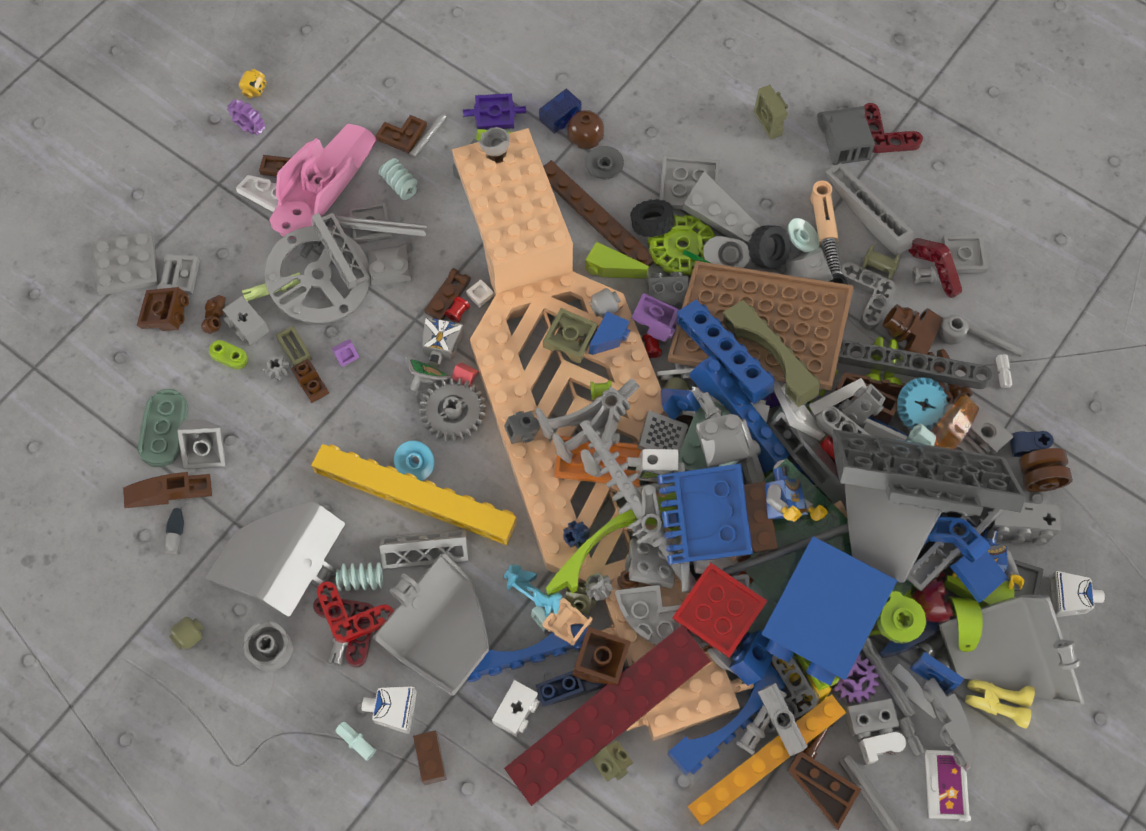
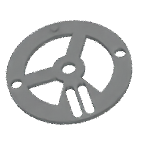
M313 226L303 227L288 233L274 245L265 265L266 287L278 308L296 320L311 324L335 322L354 312L363 302L368 292L370 280L352 288L344 299L330 281L331 270L329 266L332 259L325 248L319 260L310 263L305 268L304 275L280 277L282 263L292 249L306 242L321 241ZM345 234L370 277L369 263L365 253L357 242ZM334 236L333 239L337 246L342 248L343 240ZM289 237L297 239L294 244L289 243L287 240ZM347 254V255L349 256V258L351 259V261H352V260H353V257H352L351 255ZM315 270H321L324 276L321 279H315L312 273ZM355 270L356 280L363 277L361 271ZM295 279L300 280V284L279 297L273 295L274 292ZM300 287L306 288L304 293L282 305L279 303L281 299ZM311 287L321 288L333 306L316 309L301 304ZM345 305L348 307V311L342 313L339 308Z

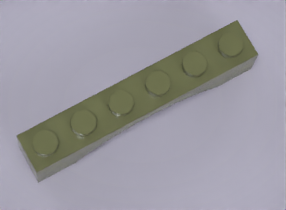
M742 300L723 312V323L735 337L754 342L774 356L784 374L786 383L785 393L798 408L819 395V379L807 370L803 361L798 360L794 356L789 346H785L781 342L780 336L776 332L773 333L767 322L756 314L753 306L748 305Z

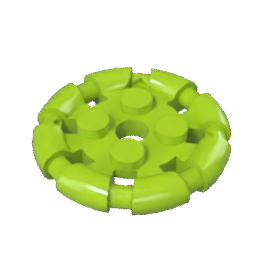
M676 214L674 215V226L667 234L648 237V245H650L648 250L653 263L656 266L662 267V271L670 275L671 272H682V275L691 276L696 261L682 253L686 249L705 259L703 256L705 245H702V242L706 243L709 239L716 237L712 228L708 224L705 225L699 218L684 214V216H677ZM698 228L700 231H699L698 234H697V233H696L695 231H693V230H694V229L696 230V229ZM685 241L688 246L680 247L677 243ZM681 263H688V267H681Z

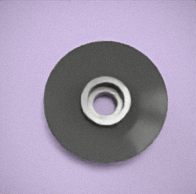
M610 146L596 147L589 152L586 158L588 171L594 177L600 179L616 177L624 166L622 154Z

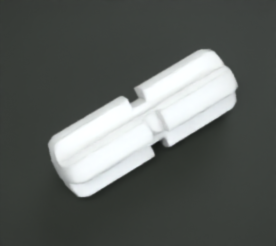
M1000 354L996 357L997 370L1000 372L998 374L1000 387L1010 388L1012 386L1011 372L1008 370L1010 369L1009 359L1006 354Z

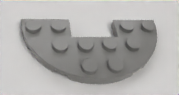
M749 574L731 576L749 588ZM660 585L615 590L624 618L632 629L648 642L657 645L681 626L672 619L681 605L662 607ZM687 630L701 648L709 646L708 643Z

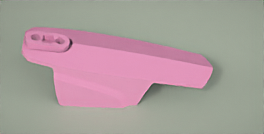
M347 124L324 149L317 138L306 143L277 174L276 197L278 205L269 219L272 229L284 237L294 230L312 226L313 215L319 213L322 217L343 192L376 143L375 136L361 126Z

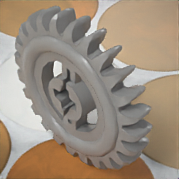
M450 378L448 385L445 380H442L441 387L435 382L436 390L428 388L430 396L423 394L426 402H420V406L424 408L419 409V413L424 415L421 416L420 420L426 422L424 428H431L429 430L431 435L437 432V439L444 436L445 441L452 437L455 442L458 436L461 440H464L465 434L471 437V430L477 432L478 427L476 425H483L481 419L486 417V413L483 411L487 409V406L482 405L485 403V398L481 397V390L475 393L476 385L469 388L468 380L462 385L461 378L458 379L457 384H454L453 378ZM443 402L444 411L438 414V409ZM468 407V413L462 421L457 423L445 422L447 419L451 421L458 420L463 414V409Z

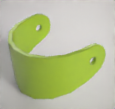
M950 596L947 602L950 601L953 615H957L959 649L963 652H971L979 644L982 635L983 616L981 607L974 599Z

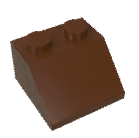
M588 627L572 676L592 683L618 685L631 641Z

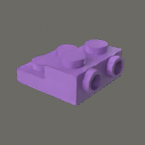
M643 293L631 319L641 325L648 326L647 334L665 342L667 338L671 339L675 332L677 311L679 309Z

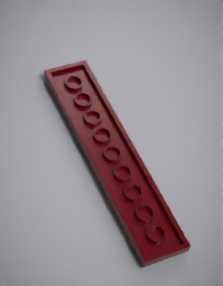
M681 625L621 673L618 685L608 684L508 764L504 768L529 804L533 806L605 746L610 744L708 665L711 660L686 628Z

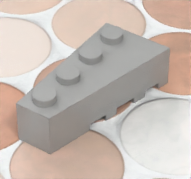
M705 171L683 205L682 210L699 218L702 222L727 237L743 241L747 246H749L752 233L756 231L755 229L760 228Z

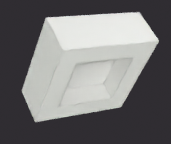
M479 280L466 291V295L480 308L494 297V292L482 280Z

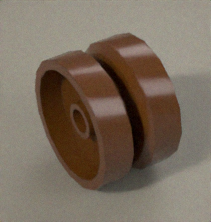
M1047 448L1023 455L1019 459L1021 472L1025 474L1023 476L1025 490L1029 492H1047L1069 485L1073 479L1070 468L1066 467L1069 463L1066 450Z

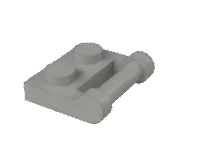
M165 255L161 283L158 284L157 289L179 287L188 295H193L200 262L197 256ZM176 264L173 282L169 284L172 267Z

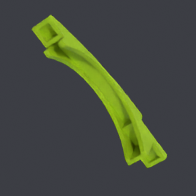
M676 492L670 493L663 498L657 497L662 524V512L677 509L675 506L661 507V502L677 500ZM632 509L614 517L583 543L546 587L547 596H551L568 587L571 594L578 591L579 573L586 556L602 538L618 529L629 526L637 520ZM649 517L645 520V525L656 526V521L654 518ZM671 527L667 529H670L672 531H678L679 527Z

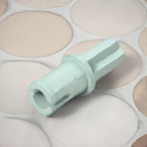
M346 722L338 725L335 731L349 744L350 749H355L366 761L372 758L377 750L362 738V734H358Z

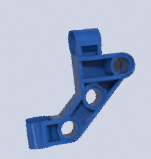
M939 517L924 545L929 541L953 543L971 563L990 549V545L985 538L965 519ZM961 527L965 534L957 535L954 533L953 528Z

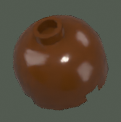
M590 110L577 112L568 122V139L572 144L578 145V148L581 149L596 147L604 138V123L601 117Z

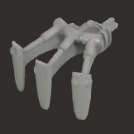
M630 378L618 391L610 386L608 391H604L602 396L597 397L590 405L562 417L547 419L540 408H536V415L543 435L548 439H551L550 436H552L557 450L556 454L565 462L571 463L573 456L571 451L581 444L589 442V438L587 435H583L582 432L584 430H582L564 443L558 434H553V429L570 425L571 427L578 426L585 420H589L594 431L598 430L600 432L599 438L602 442L608 441L610 443L607 447L609 450L612 444H618L620 434L615 432L617 424L621 420L620 416H623L626 410L630 409L627 399L640 386L634 379ZM582 450L581 459L585 472L595 477L602 476L600 472L602 470L601 465H598L601 460L596 462L594 459L598 455L596 450L593 455L588 450Z

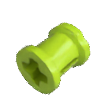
M608 380L606 383L590 382L591 399L595 400L597 397H601L604 391H608L609 387H612L611 380Z

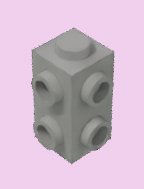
M871 383L866 388L860 387L854 393V398L851 400L846 399L839 406L840 411L859 427L866 424L870 415L876 416L883 409L882 404L885 397Z

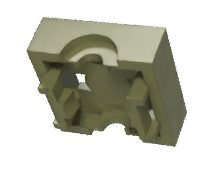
M767 85L758 89L754 113L770 140L783 134L784 120L787 119L788 112L786 109L788 105L784 102L780 92L775 93L772 86Z
M560 308L543 340V348L552 352L554 350L562 351L571 360L581 363L598 329V324ZM585 335V338L583 340L580 339V341L577 342L579 336L584 337Z

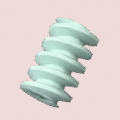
M393 158L380 167L378 174L395 190L396 194L400 195L402 200L410 199L415 195L417 180L413 178L411 173H408L406 168H403L398 159Z
M377 562L375 569H373L371 563H368L367 569H364L362 563L359 564L358 569H355L354 563H351L350 568L347 569L345 563H343L341 569L336 571L338 591H342L343 586L346 591H350L352 585L355 591H358L361 585L363 590H368L369 585H371L372 590H376L378 584L382 590L383 572L380 562Z

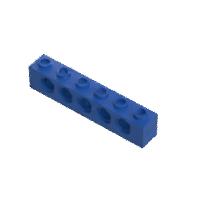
M696 299L677 311L678 325L709 357L714 354L743 394L753 404L774 392L775 379L769 371L766 372L761 367L758 359L753 358L748 353L746 347L735 340L732 332L726 331L720 320L716 317L714 318L704 304L701 305Z

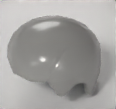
M495 127L488 129L485 133H481V140H478L487 155L500 156L507 151L510 145V136L504 129Z

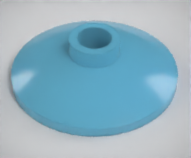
M415 440L407 441L397 448L394 455V465L399 473L404 475L405 473H410L422 481L434 469V456L430 448L424 443ZM415 456L419 458V463L414 461Z

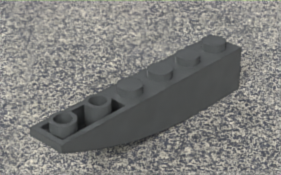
M782 411L768 426L820 490L834 504L841 500L847 512L845 483H840L836 464L814 437L790 426L784 411Z

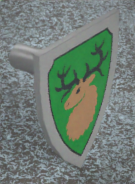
M405 356L411 374H415L410 389L413 391L418 390L421 382L434 385L437 380L452 378L451 375L437 367Z

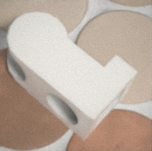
M891 732L862 739L859 742L865 765L878 761V755L886 753L896 755L901 752L906 746L904 736L898 732Z

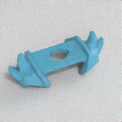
M513 564L509 566L504 574V578H508V590L513 586L533 600L536 606L545 607V617H548L553 611L554 614L558 613L560 600L562 599V595L559 592L551 596L545 595L538 588L530 584V582L537 578L535 572L524 571L520 565Z

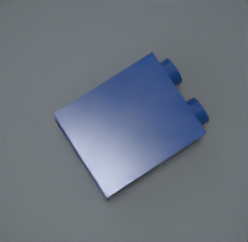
M813 536L762 632L763 636L770 639L765 650L788 663L791 661L794 653L811 661L806 672L828 685L832 684L836 675L846 680L897 580Z

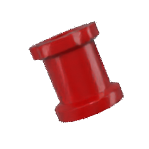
M456 296L451 308L445 311V315L451 321L459 323L465 310H469L470 304L465 299Z
M649 334L643 335L642 341L645 342L648 357H660L662 350L659 348V340Z

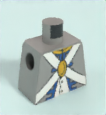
M425 317L422 348L424 355L430 356L429 365L439 367L442 359L452 360L464 336L463 324Z

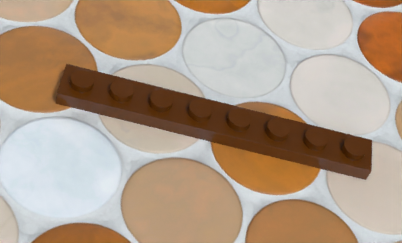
M552 160L543 166L551 188L620 253L649 267L653 264L649 250Z

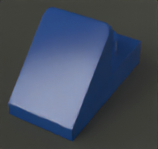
M666 388L661 390L662 407L671 419L675 420L682 410L697 412L701 407L694 394L689 390Z

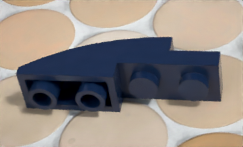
M625 664L623 666L621 673H623L626 670ZM572 670L535 686L541 704L544 707L597 691L608 684L592 683L572 676Z

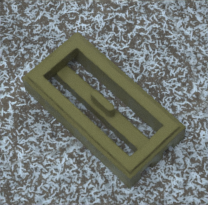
M294 326L276 334L293 367L306 359L313 360ZM292 332L305 353L304 356H301L289 333ZM283 336L287 338L289 344L291 345L296 356L298 357L297 360H295L292 354L290 353L288 347L282 339Z

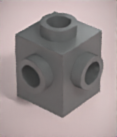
M519 411L513 414V416L508 417L504 427L511 444L533 441L540 425L532 411Z

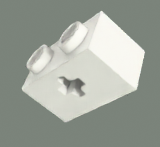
M514 680L492 719L493 724L516 737L519 732L523 733L529 723L526 720L529 713H534L540 703L537 700L538 693ZM521 705L522 712L518 711L514 714L513 707L517 708Z

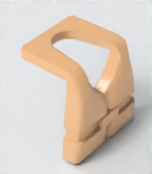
M562 598L558 613H550L542 623V626L549 632L555 633V636L571 645H575L583 631L591 624L593 618L590 616L587 619L575 607L573 608L569 601ZM572 624H582L583 627L573 637L570 626Z

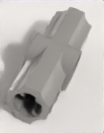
M741 419L750 458L742 459L737 463L742 466L747 484L762 482L765 478L758 459L761 449L757 441L752 439L746 419Z
M776 683L757 691L789 756L806 749L808 746L795 722L794 715L790 712ZM780 713H786L788 721L785 725L781 726L777 723V716Z

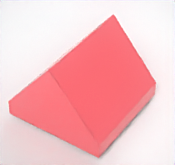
M461 362L455 365L452 378L455 382H458V379L461 378L462 385L468 380L470 388L479 371Z

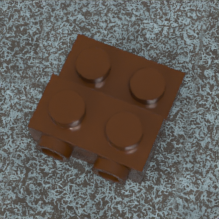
M179 287L146 290L137 326L141 329L179 330L180 324H183L185 320L183 312L185 306L189 304L188 294Z

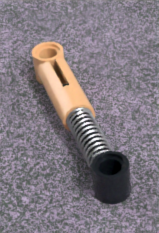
M817 181L813 186L810 201L814 208L819 244L822 246L833 279L828 282L848 285L847 277L841 272L837 248L839 239L831 197L832 186L827 181Z

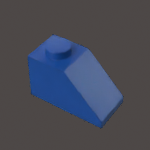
M606 312L590 343L588 354L594 355L618 348L622 341H626L631 331L628 329L629 321Z

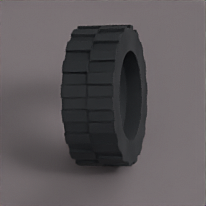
M650 199L643 201L633 207L630 213L633 231L643 237L665 234L672 229L675 222L673 207L665 200ZM652 216H660L657 219L645 220L646 218Z
M763 225L755 229L756 231L752 233L748 246L751 261L755 263V266L762 269L781 268L786 263L791 252L789 234L780 226ZM771 237L774 240L775 248L773 255L767 257L765 243Z

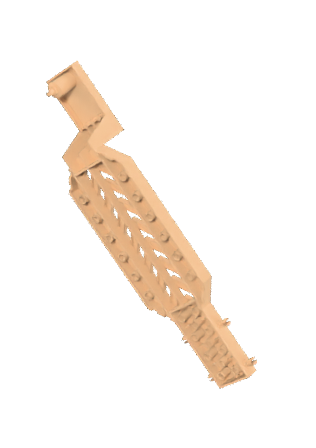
M529 128L509 133L510 145L507 151L500 156L487 155L480 147L479 142L452 149V153L483 240L491 286L495 296L470 338L471 350L546 570L557 573L578 550L576 546L570 548V545L564 541L563 529L568 527V523L572 521L577 523L583 521L590 530L607 496L614 511L611 520L620 514L618 512L620 507H618L612 497L614 496L613 492L617 493L620 489L617 485L608 488L607 483L596 482L580 515L576 518L571 500L581 480L564 479L563 481L562 478H554L557 450L553 439L550 443L548 438L543 435L540 427L533 441L511 444L504 425L509 416H513V414L519 411H532L534 417L537 418L536 408H540L547 419H549L566 386H568L573 399L566 415L593 403L576 395L572 382L590 389V382L606 383L608 379L564 360L561 351L555 350L560 366L538 406H536L531 391L553 353L543 348V340L551 327L547 313L557 316L560 308H563L597 323L599 328L603 318L600 316L596 317L589 304L591 296L605 288H608L611 292L616 290L573 272V242ZM616 291L621 302L618 303L619 310L614 315L629 321L628 329L631 330L629 337L626 341L623 340L618 348L594 355L588 354V347L583 358L605 367L609 380L612 382V387L616 391L630 378L634 379L640 386L627 399L630 409L626 410L623 416H620L621 420L618 422L616 432L632 438L634 444H639L646 414L649 410L666 417L669 416L662 407L661 387L636 324L631 319L632 314L623 293ZM579 299L583 311L567 303ZM523 316L513 335H511L507 320ZM542 316L547 332L524 371L519 355ZM577 426L560 427L555 434L572 437ZM656 491V497L660 496L663 498L668 495L660 494L659 491ZM645 525V527L652 530L655 528V525ZM624 527L602 538L592 558H590L588 553L582 564L578 582L587 583L588 577L595 573H601L603 577L608 575L612 581L611 586L613 590H611L609 597L603 600L611 627L601 631L631 641L625 659V665L628 669L656 645L648 642L632 629L624 618L617 601L615 590H623L618 585L617 578L622 571H625L627 556L623 560L606 565L621 534L629 554L630 538L627 530L633 531ZM663 528L665 532H671V531H672V530H670V529H667V528L665 529V528ZM675 572L672 588L660 587L662 607L681 605L689 594L682 593L681 581ZM639 582L636 588L655 585ZM709 645L701 649L711 662L626 731L646 725L652 741H656L737 713L740 707L736 699V693L752 689L754 684L749 686L742 684L744 682L740 678L731 681L726 670L722 669L707 651L711 647Z

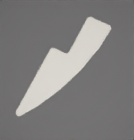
M898 664L892 671V674L908 686L905 692L906 696L930 716L936 718L931 703L926 700L918 682L903 666Z

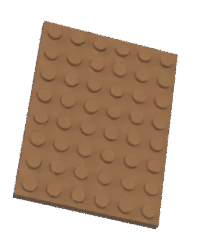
M696 261L682 308L697 299L701 305L704 304L714 318L716 317L720 320L722 326L728 331L729 329L723 323V312L744 300L748 305L753 306L756 314L761 319L763 318L767 322L773 333L776 332L780 336L781 342L792 349L794 356L804 362L807 370L819 379V388L832 390L854 286ZM677 323L668 354V362L697 366L709 358V356ZM735 337V340L739 344H743L753 358L758 359L761 367L773 375L775 381L785 382L783 371L774 356L754 342Z

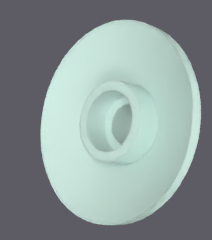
M795 218L789 222L787 231L790 240L799 250L808 253L819 248L818 234L810 223L800 218Z

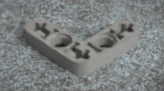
M845 263L841 267V272L847 277L848 284L872 294L860 322L865 329L873 330L878 326L895 290V284L892 280L870 270L863 269L854 263ZM848 270L852 271L850 275L846 274ZM869 277L872 280V283L865 284L863 283L862 278ZM887 286L888 289L886 290L885 295H881L883 287ZM878 300L882 302L883 307H875L873 301ZM872 312L875 315L872 322L870 323L868 322V318L870 317Z

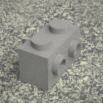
M892 699L848 706L845 709V718L850 738L857 736L858 740L870 738L872 733L878 732L880 735L893 732L899 726Z

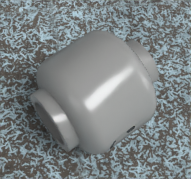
M605 288L592 295L589 304L596 317L604 318L606 312L616 313L619 310L618 303L621 301L616 291L611 292L608 288Z
M950 315L941 324L939 335L948 344H958L965 338L969 325L962 316Z

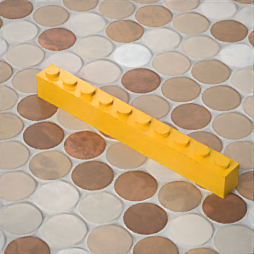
M322 444L311 465L316 474L461 529H466L469 532L506 546L517 524L516 516L509 510L503 509L500 511L495 509L490 503L483 502L482 504L476 502L469 495L460 496L455 494L456 492L450 488L445 487L442 489L436 487V484L431 481H420L410 473H405L404 475L391 466H380L375 460H364L356 453L350 451L348 453L343 452L339 447L332 444L329 446Z

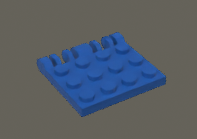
M741 464L657 476L658 485L675 483V486L660 488L659 493L670 494L676 492L677 500L661 502V507L678 506V510L662 512L664 528L679 526L681 528L678 531L665 532V538L671 539L682 536V544L669 545L666 547L667 552L681 550L684 552L667 555L668 565L753 554Z

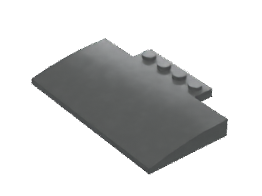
M833 430L834 454L840 483L885 490L888 500L898 505L906 503L923 509L930 507L942 512H959L965 516H981L983 507L1021 513L1026 496L1004 457Z

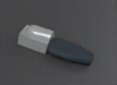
M174 508L167 521L163 552L165 555L179 554L181 534L184 527L182 510L180 508Z

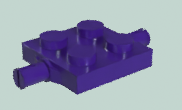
M512 93L475 95L474 109H463V117L474 116L477 129L483 130L495 127L514 129L515 114H526V106H515Z

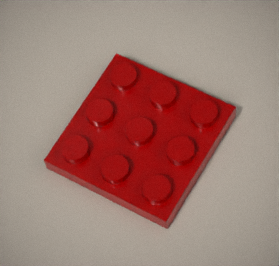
M710 562L672 619L730 658L767 603V600Z

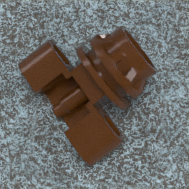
M897 304L886 315L882 326L898 342L907 341L904 351L927 355L942 324L943 317L929 308H926L920 315L919 312L913 311L909 307H901Z

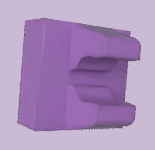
M350 339L332 348L341 367L359 358Z

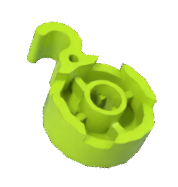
M899 591L891 592L877 619V625L884 637L886 636L895 643H907L918 638L924 631L926 625L925 612L914 599L903 596ZM899 614L906 619L904 626L902 623L897 622V618L900 617Z

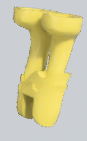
M968 681V689L985 695L984 698L966 695L965 703L988 714L991 713L996 716L998 713L1009 717L1019 727H1028L1031 720V709L1029 707L1035 695L1034 687L1024 686L1019 691H1011L997 687L987 681ZM999 699L1015 703L1022 707H1013L999 703Z

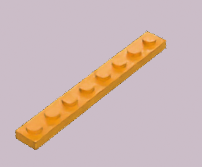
M831 694L796 721L806 744L846 714V711ZM778 735L688 805V808L701 826L791 757L780 736Z

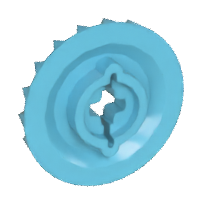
M916 378L909 381L902 388L897 400V411L901 421L908 428L913 429L916 425L922 424L928 430H932L944 420L943 417L947 413L946 407L949 404L946 400L948 395L944 393V388L939 385V382L930 378ZM914 401H925V403L931 408L927 407L922 409V406H920V404L915 403Z

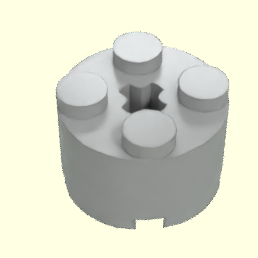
M274 622L253 625L245 634L243 641L244 654L247 659L258 669L274 672L283 667L289 661L294 648L289 635L279 624ZM267 644L271 646L269 649L265 648Z

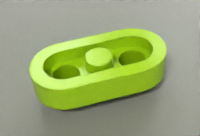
M217 340L209 347V354L212 359L230 368L242 369L248 363L246 352L230 343Z

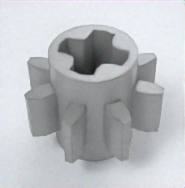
M272 355L271 358L265 360L267 367H264L263 370L265 374H268L270 380L275 378L281 381L282 377L288 376L286 369L290 366L288 362H285L283 356L276 357Z
M601 573L592 574L588 577L587 583L584 584L587 588L585 592L589 598L594 597L596 601L604 600L609 597L611 590H613L611 586L612 581L608 575L603 577Z

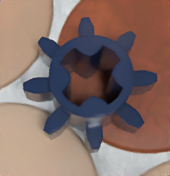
M572 521L568 523V527L563 529L564 541L570 545V548L576 546L579 549L589 539L590 531L583 521L580 523Z

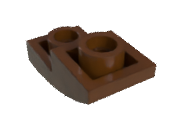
M309 359L290 368L311 403L329 394L327 387Z

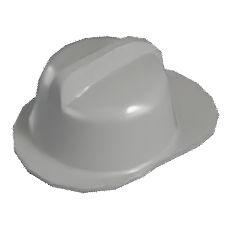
M716 236L709 239L703 248L705 260L713 264L744 268L750 259L748 246L738 239Z

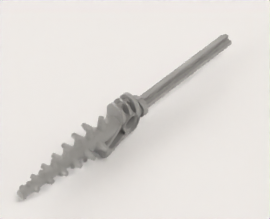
M589 420L580 424L584 430L582 433L584 436L587 435L591 442L588 445L589 448L594 447L598 453L594 458L595 461L602 460L605 465L600 471L601 474L609 472L612 476V479L606 484L609 488L617 484L620 489L612 497L613 500L616 501L624 497L627 501L618 512L622 514L632 509L637 517V520L627 528L632 529L634 532L632 535H636L638 538L636 542L638 544L648 543L653 547L658 546L668 561L667 555L678 554V552H667L666 547L672 545L668 538H665L655 488L651 485H646L642 487L640 494L632 484L639 475L634 473L627 477L624 470L629 464L626 462L619 465L615 460L619 453L611 454L607 447L610 443L608 441L602 442L599 438L600 432L598 430L594 431ZM649 517L654 518L656 521V526L652 530L645 527V520ZM681 564L670 565L681 581ZM690 572V584L692 590L697 581Z

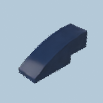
M926 621L922 634L910 642L895 643L890 641L879 653L882 658L892 657L913 649L917 644L926 641L940 629V622Z

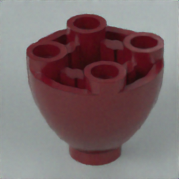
M934 578L921 592L916 589L911 599H914L921 605L925 612L926 621H951L950 617L953 616L954 612L950 601H945L944 594L947 591L943 580L938 581L937 578Z

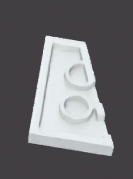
M247 175L236 187L237 193L274 212L278 205L276 183H272L269 179Z

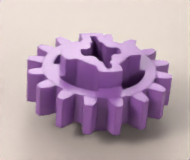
M235 99L227 106V110L230 112L229 115L232 116V121L240 126L243 131L260 135L265 129L266 124L263 123L264 119L260 118L261 114L249 103H243L242 100L238 101Z
M858 655L846 680L840 678L837 684H834L835 689L832 691L833 693H840V700L846 697L848 704L853 699H855L856 704L861 703V698L865 702L870 699L869 695L873 696L876 693L873 688L879 686V683L874 681L879 675L872 672L875 666L869 667L867 665L869 659L860 661V655ZM852 675L854 679H858L856 683L854 680L849 679ZM868 682L866 690L862 692V684Z

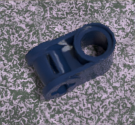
M1020 431L1012 433L1013 438L1010 440L1012 456L1022 457L1036 450L1050 448L1054 442L1053 436L1047 431Z

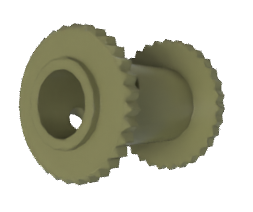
M872 244L864 257L862 268L866 269L868 265L889 273L888 279L891 280L898 269L901 255L898 254L896 259L875 252V245Z

